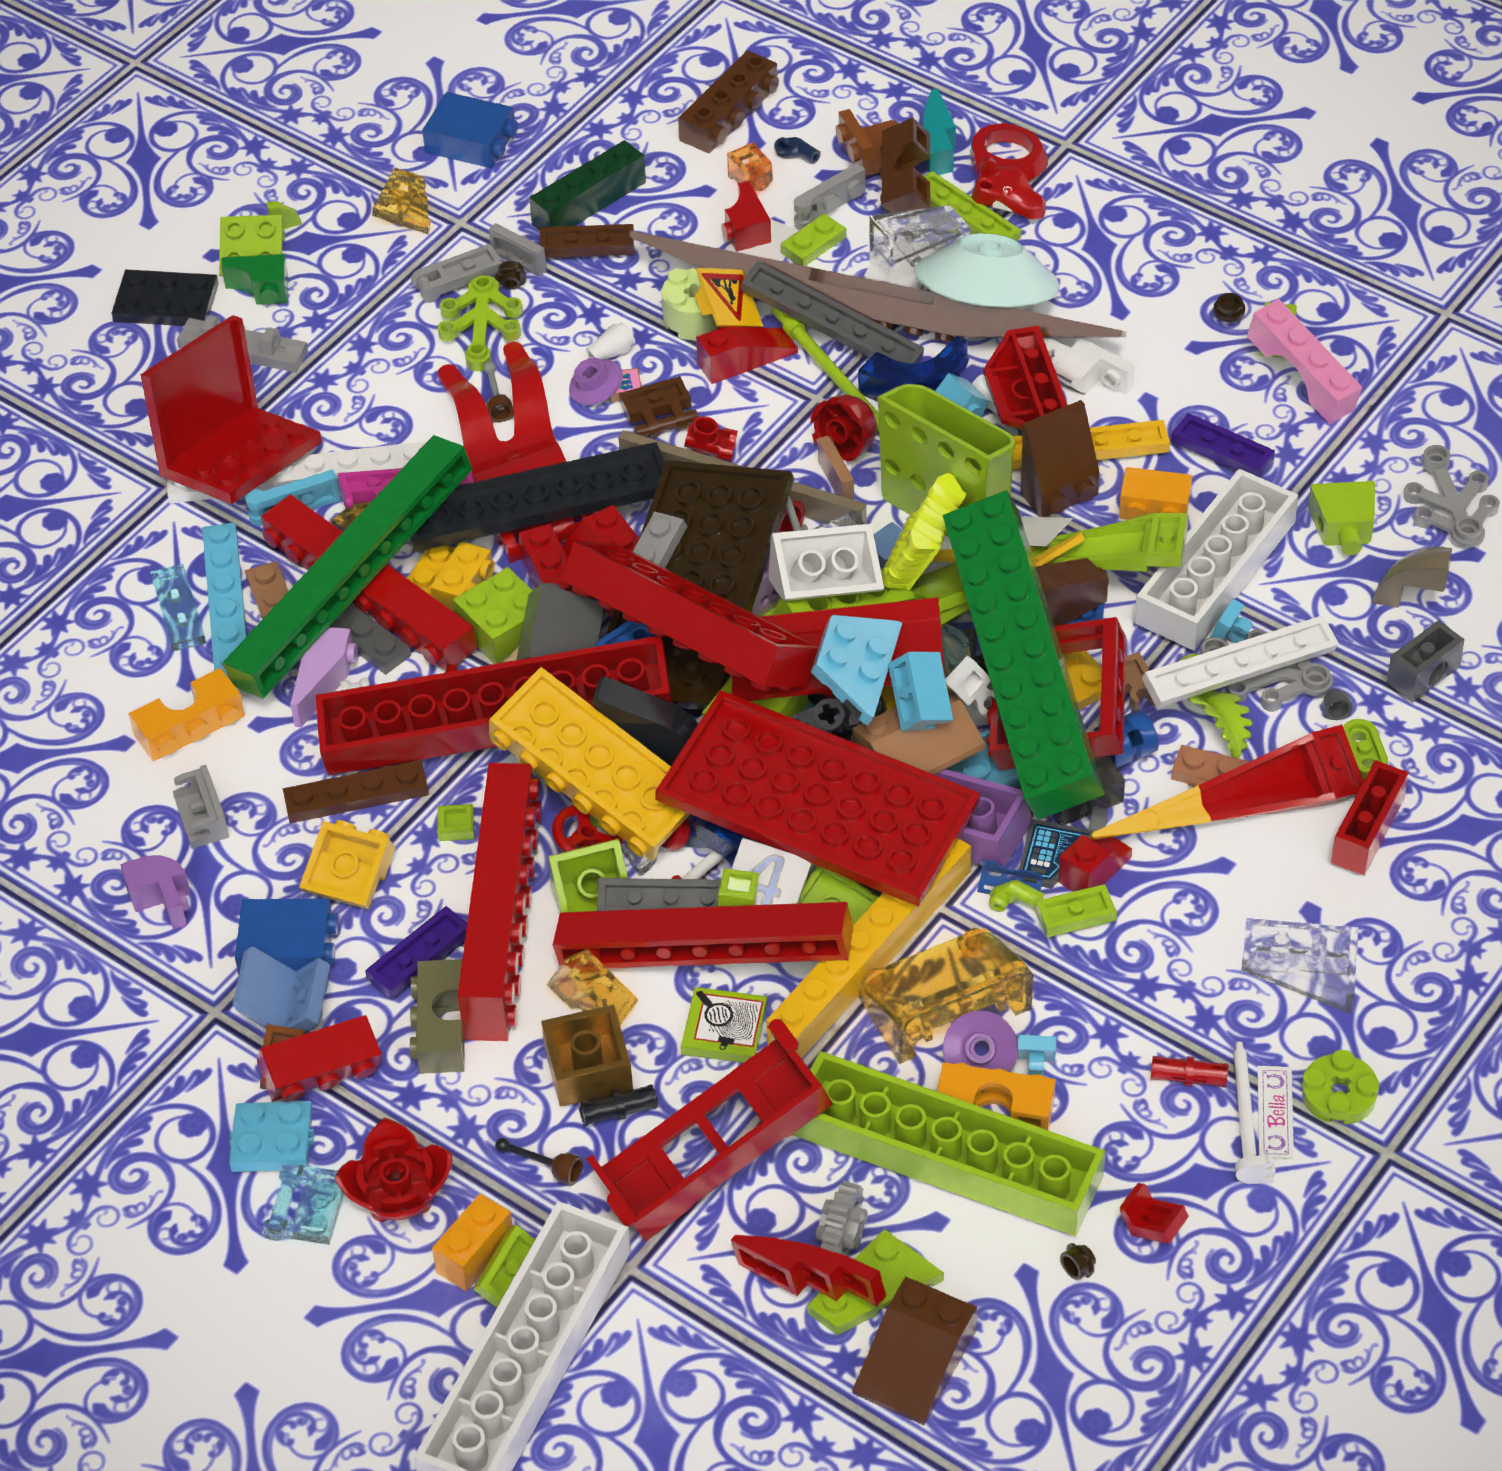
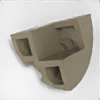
M1444 546L1424 548L1398 560L1381 578L1375 590L1372 603L1399 608L1404 585L1444 592L1450 568L1452 548Z

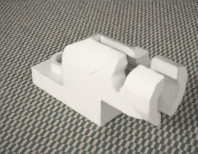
M1043 337L1060 382L1085 394L1099 381L1125 395L1134 388L1135 364L1083 337L1071 348L1056 340Z

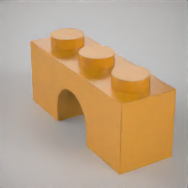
M221 667L190 682L194 703L186 709H169L158 698L128 713L134 737L153 762L245 716L241 694Z
M943 1062L937 1092L980 1107L989 1104L1000 1105L1009 1111L1012 1118L1049 1130L1055 1101L1056 1079L1046 1078L1039 1074L1026 1075L1008 1072L999 1068L986 1069L972 1067L965 1063L952 1064Z

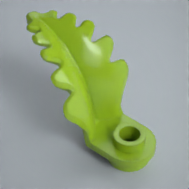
M1194 653L1187 654L1186 656H1184L1183 658H1181L1179 661L1185 660V659H1188V658H1191V657H1194V656H1197V655H1200V654H1194ZM1212 690L1187 698L1190 702L1203 708L1206 715L1213 716L1216 719L1215 726L1223 730L1221 738L1228 741L1227 749L1230 750L1231 756L1240 758L1242 750L1247 748V743L1243 740L1251 737V732L1244 727L1252 726L1250 719L1241 717L1242 714L1250 712L1249 708L1235 703L1241 700L1240 697L1235 694Z

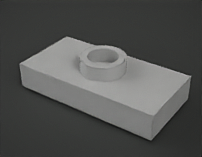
M497 223L489 228L490 243L500 257L507 261L520 263L525 270L539 277L547 271L544 247Z

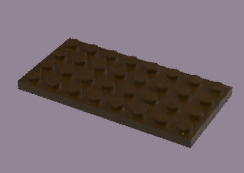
M666 460L641 535L654 511L684 519L687 529L665 569L751 612L770 556L771 535L778 531L795 478L791 471ZM614 610L606 635L628 621L622 617L623 612ZM662 636L673 704L681 708L705 710L730 679L731 674L723 670L724 665L704 661L698 658L699 652L693 649L686 650L672 644V638Z

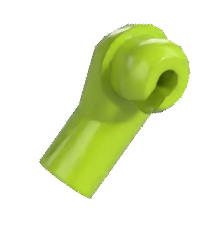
M1012 880L995 886L989 894L988 903L991 909L997 912L1005 911L1009 904L1016 901H1021L1035 908L1036 901L1043 899L1045 893L1019 880Z

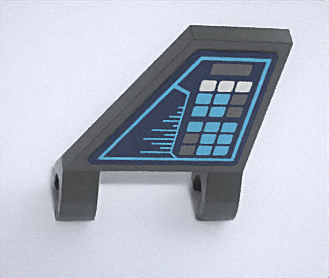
M1093 808L1089 830L1048 822L1050 816L1037 820L1033 813L1019 870H1029L1041 874L1043 877L1041 887L1052 889L1059 882L1060 855L1082 834L1089 837L1093 832L1106 827L1107 809ZM1023 877L1022 880L1037 883V880Z

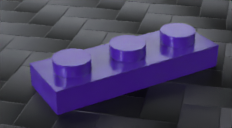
M1190 413L1186 414L1171 434L1172 443L1234 470L1242 469L1257 477L1262 476L1275 457L1274 449Z
M445 906L365 970L366 979L392 999L411 984V976H417L418 961L441 960L465 940L467 922L449 907Z

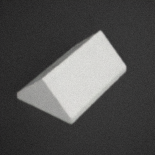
M863 524L772 533L769 561L770 583L783 601L883 591L884 584L872 525Z

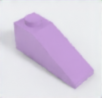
M329 627L302 656L290 704L294 727L301 728L316 712L315 695L335 692L341 685L340 681L348 678L351 663L356 664L358 657V645L352 642L350 629Z

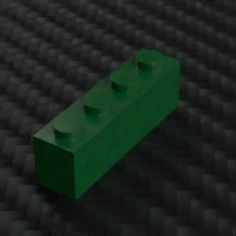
M623 140L529 197L532 226L539 231L540 227L576 226L646 183L644 154Z

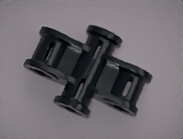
M882 696L879 698L874 717L886 712V702ZM838 698L823 699L815 707L790 717L841 738L849 737L853 733L852 728L862 724L859 720L862 713L849 700L842 703Z

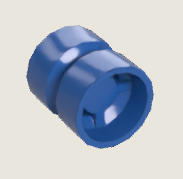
M1139 709L1124 715L1123 754L1099 757L1108 769H1117L1132 762L1133 757L1140 759L1158 750L1157 732L1148 715ZM1100 726L1093 729V731H1100Z

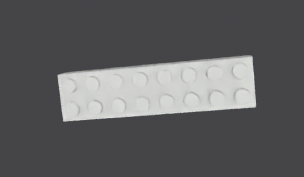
M557 1201L415 1453L416 1471L513 1470L631 1253L627 1226Z

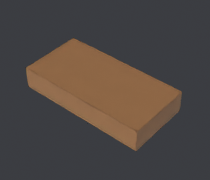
M829 436L818 438V463L835 494L854 500V479L832 439Z

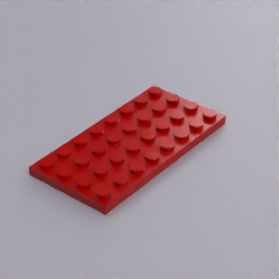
M722 690L719 691L655 790V800L770 847L792 853L812 864L918 907L978 806L981 795L977 791Z

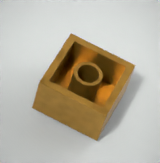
M615 1005L541 1020L544 1049L559 1106L610 1096V1092L614 1090H619L620 1092L633 1090L631 1063Z

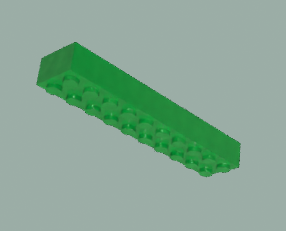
M1005 490L942 515L1026 803L1037 820L1105 795L1023 522L1010 494Z

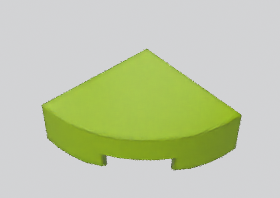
M279 201L266 202L268 215L283 216L282 229L302 225V221L295 208L282 205Z

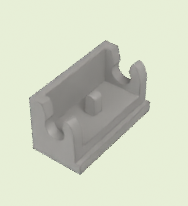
M206 764L199 766V769L182 773L173 779L176 786L188 782L191 783L186 787H180L172 791L191 849L229 838L225 815Z

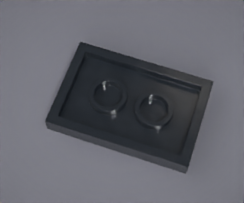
M125 269L111 312L113 322L185 326L188 318L205 321L206 316L210 315L219 285L218 277L216 274Z

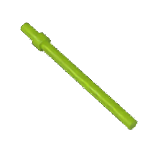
M772 307L771 312L783 324L782 329L791 339H796L842 392L860 398L870 406L874 412L877 431L879 432V412L805 331V325L801 321Z

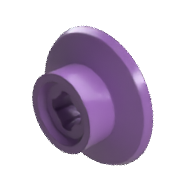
M588 358L583 360L576 366L574 375L571 378L569 384L570 397L581 405H594L607 400L618 390L622 383V369L617 363L607 359Z

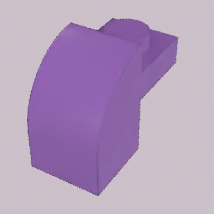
M150 855L120 864L125 886L135 912L164 904L173 930L187 926L184 911L190 910L186 896L191 895L186 872L177 861L166 856Z

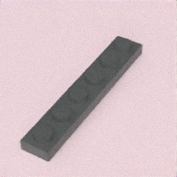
M760 261L755 263L741 283L742 291L907 378L924 354V347Z

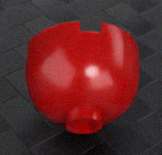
M838 395L824 400L815 407L810 417V424L814 422L815 433L812 434L816 446L818 447V438L829 436L840 456L846 462L852 461L866 452L872 446L877 434V422L874 412L862 399L851 395Z

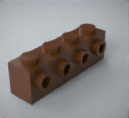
M747 50L678 117L679 141L710 154L718 145L725 141L726 137L736 127L742 124L743 120L753 110L760 106L761 102L770 93L775 92L779 84L777 62Z

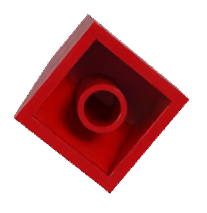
M611 505L584 517L562 548L567 559L574 541L619 544L633 552L639 537L615 506Z

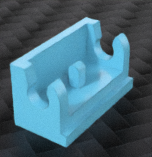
M907 652L888 663L901 732L932 730L936 728L935 724H945L953 721L940 652Z

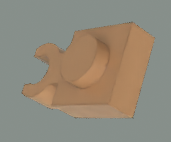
M1140 652L1126 656L1125 693H1130L1129 704L1134 711L1139 709V698H1146L1151 706H1155L1141 679L1145 672L1150 670Z

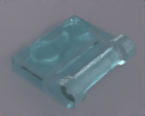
M284 1164L280 1171L279 1179L281 1184L270 1219L265 1220L262 1229L263 1236L273 1241H280L286 1238L330 1245L345 1195L335 1181V1175L338 1170ZM303 1183L304 1188L294 1220L288 1221L286 1217L295 1188Z

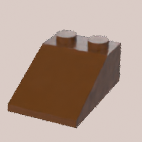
M1082 400L1023 423L1020 494L1039 517H1047L1051 514L1059 513L1070 506L1087 501L1098 495L1100 471L1085 404Z
M905 1276L887 1307L852 1389V1394L925 1426L977 1332V1307Z

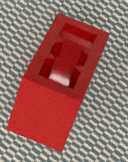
M749 180L737 183L738 200L731 208L724 209L725 223L721 224L725 241H730L736 252L771 243V220Z
M1082 834L1060 855L1059 883L1072 892L1103 885L1132 858L1133 849L1115 837L1092 840Z

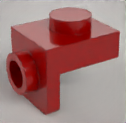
M1143 1183L1135 1185L1119 1209L1132 1236L1170 1244L1189 1217L1184 1205L1153 1199L1146 1184Z

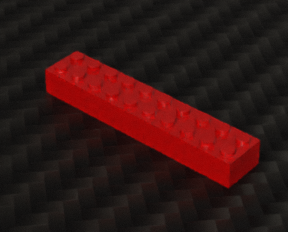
M662 636L315 695L319 750L328 776L497 747L490 739L489 719L540 667L604 716L606 715L592 703L598 681L603 676L673 703Z

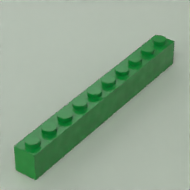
M433 435L418 450L397 475L378 493L372 502L222 662L229 679L235 687L262 699L267 696L473 470L463 445Z

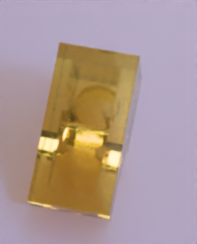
M588 949L565 958L546 984L571 1009L577 1008L587 1011L615 1005L620 1025L639 1000Z

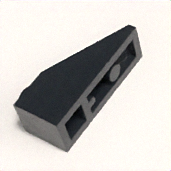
M605 676L598 681L592 703L617 726L669 766H672L696 729L698 722L676 704Z

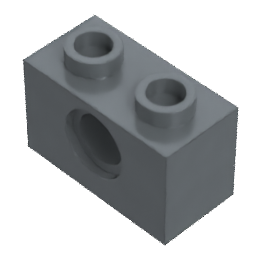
M1440 620L1436 621L1391 655L1387 684L1413 703L1460 667L1465 639Z

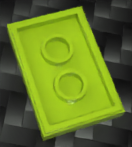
M956 562L921 575L911 588L915 600L938 597L940 613L968 603Z

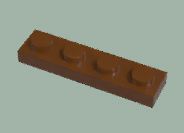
M421 760L282 788L290 824L429 795Z

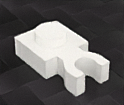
M968 655L945 679L946 685L966 705L969 706L971 704L983 716L988 712L983 706L985 699L991 696L996 700L993 688L989 685L991 682L989 676Z

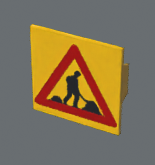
M696 269L701 287L695 294V298L702 316L712 314L717 327H763L753 297L741 290V283L745 279L743 270Z

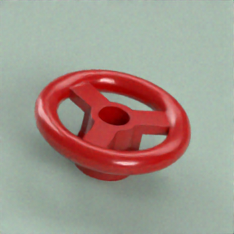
M574 805L561 810L556 815L552 824L553 838L563 852L614 839H619L621 846L622 838L617 834L609 836L599 832L590 823L589 816L592 815L590 813L583 814ZM576 815L578 821L577 830L570 837L565 838L563 825L568 818Z

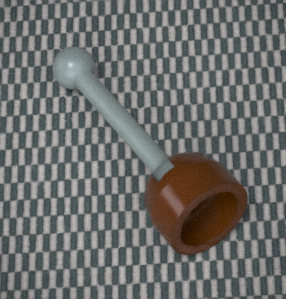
M486 362L483 370L488 374L493 397L488 399L487 408L492 421L498 423L505 422L513 416V405L506 395L499 394L494 374L496 371L495 364L493 362Z

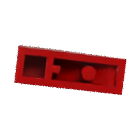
M721 327L696 337L698 366L711 384L798 353V347L782 328Z

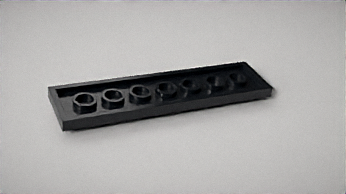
M657 442L459 485L409 539L413 552L593 513L611 505L619 507L653 499L665 461Z

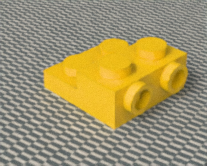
M460 542L456 548L444 545L425 550L407 579L454 612L453 599L490 578L495 569V562L492 560L491 550L467 542Z
M336 820L335 824L323 821L299 888L306 893L369 910L379 879L385 880L396 849L389 840L390 836L375 829H369L368 833L358 831L355 825L342 820Z

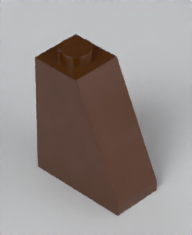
M1088 558L1036 566L1054 626L1067 624L1107 602L1108 576L1102 568L1096 567Z

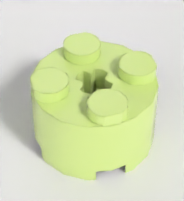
M677 268L668 273V279L664 282L661 290L665 328L667 330L670 328L677 332L678 338L695 341L697 336L718 328L713 315L702 316L695 294L701 287V283L695 268L687 270Z

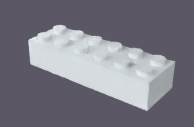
M1238 469L1187 532L1182 567H1159L1137 594L1135 624L1195 651L1218 622L1232 599H1236L1294 525L1298 494L1242 469Z

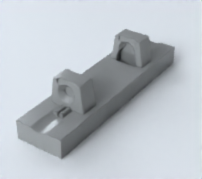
M207 315L205 321L188 318L177 338L178 348L184 347L221 323L219 317ZM266 327L265 333L245 329L251 364L297 373L308 353L307 342L280 337L279 330L271 327Z

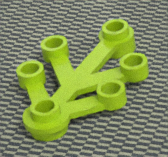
M486 275L472 279L468 284V291L457 299L445 298L440 302L441 316L446 319L456 318L460 310L476 302L473 309L455 321L444 320L438 324V335L443 341L456 339L460 332L474 324L472 344L465 351L467 368L475 372L484 371V364L491 362L490 349L485 345L487 323L501 332L506 340L514 341L521 336L519 321L514 319L505 320L489 308V303H494L504 310L506 317L518 318L523 313L521 299L517 297L507 298L499 292L498 281Z

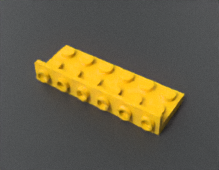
M542 667L489 719L490 739L499 749L503 751L509 750L517 757L520 764H532V772L536 771L540 774L553 791L557 793L563 792L572 799L573 805L583 814L590 813L599 820L601 827L607 833L613 836L617 834L627 842L629 849L639 857L645 856L653 862L658 857V848L690 815L687 812L655 800V790L671 766Z

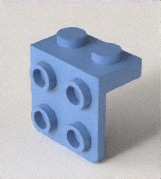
M250 947L243 954L233 1006L237 1011L265 1027L267 1024L304 1030V1033L312 1030L319 1024L322 1018L321 1007L329 984L327 977L330 964L317 958L298 971H294L259 949Z

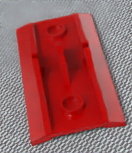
M938 597L760 616L818 647L826 623L832 615L899 621L902 623L891 662L907 652H940L944 671ZM889 669L883 687L892 686ZM813 674L807 688L792 687L791 691H784L776 687H771L770 691L760 690L749 684L750 679L745 676L737 677L732 675V695L747 701L819 693L828 698L837 699L832 690L827 685L822 684Z

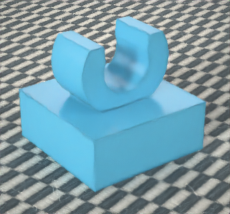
M1232 599L1209 638L1217 637L1225 640L1228 636L1233 643L1244 641L1254 625L1248 619L1239 617L1245 605Z
M1019 1035L1018 1059H1029L1028 1075L1039 1074L1043 1076L1044 1060L1055 1061L1056 1036Z

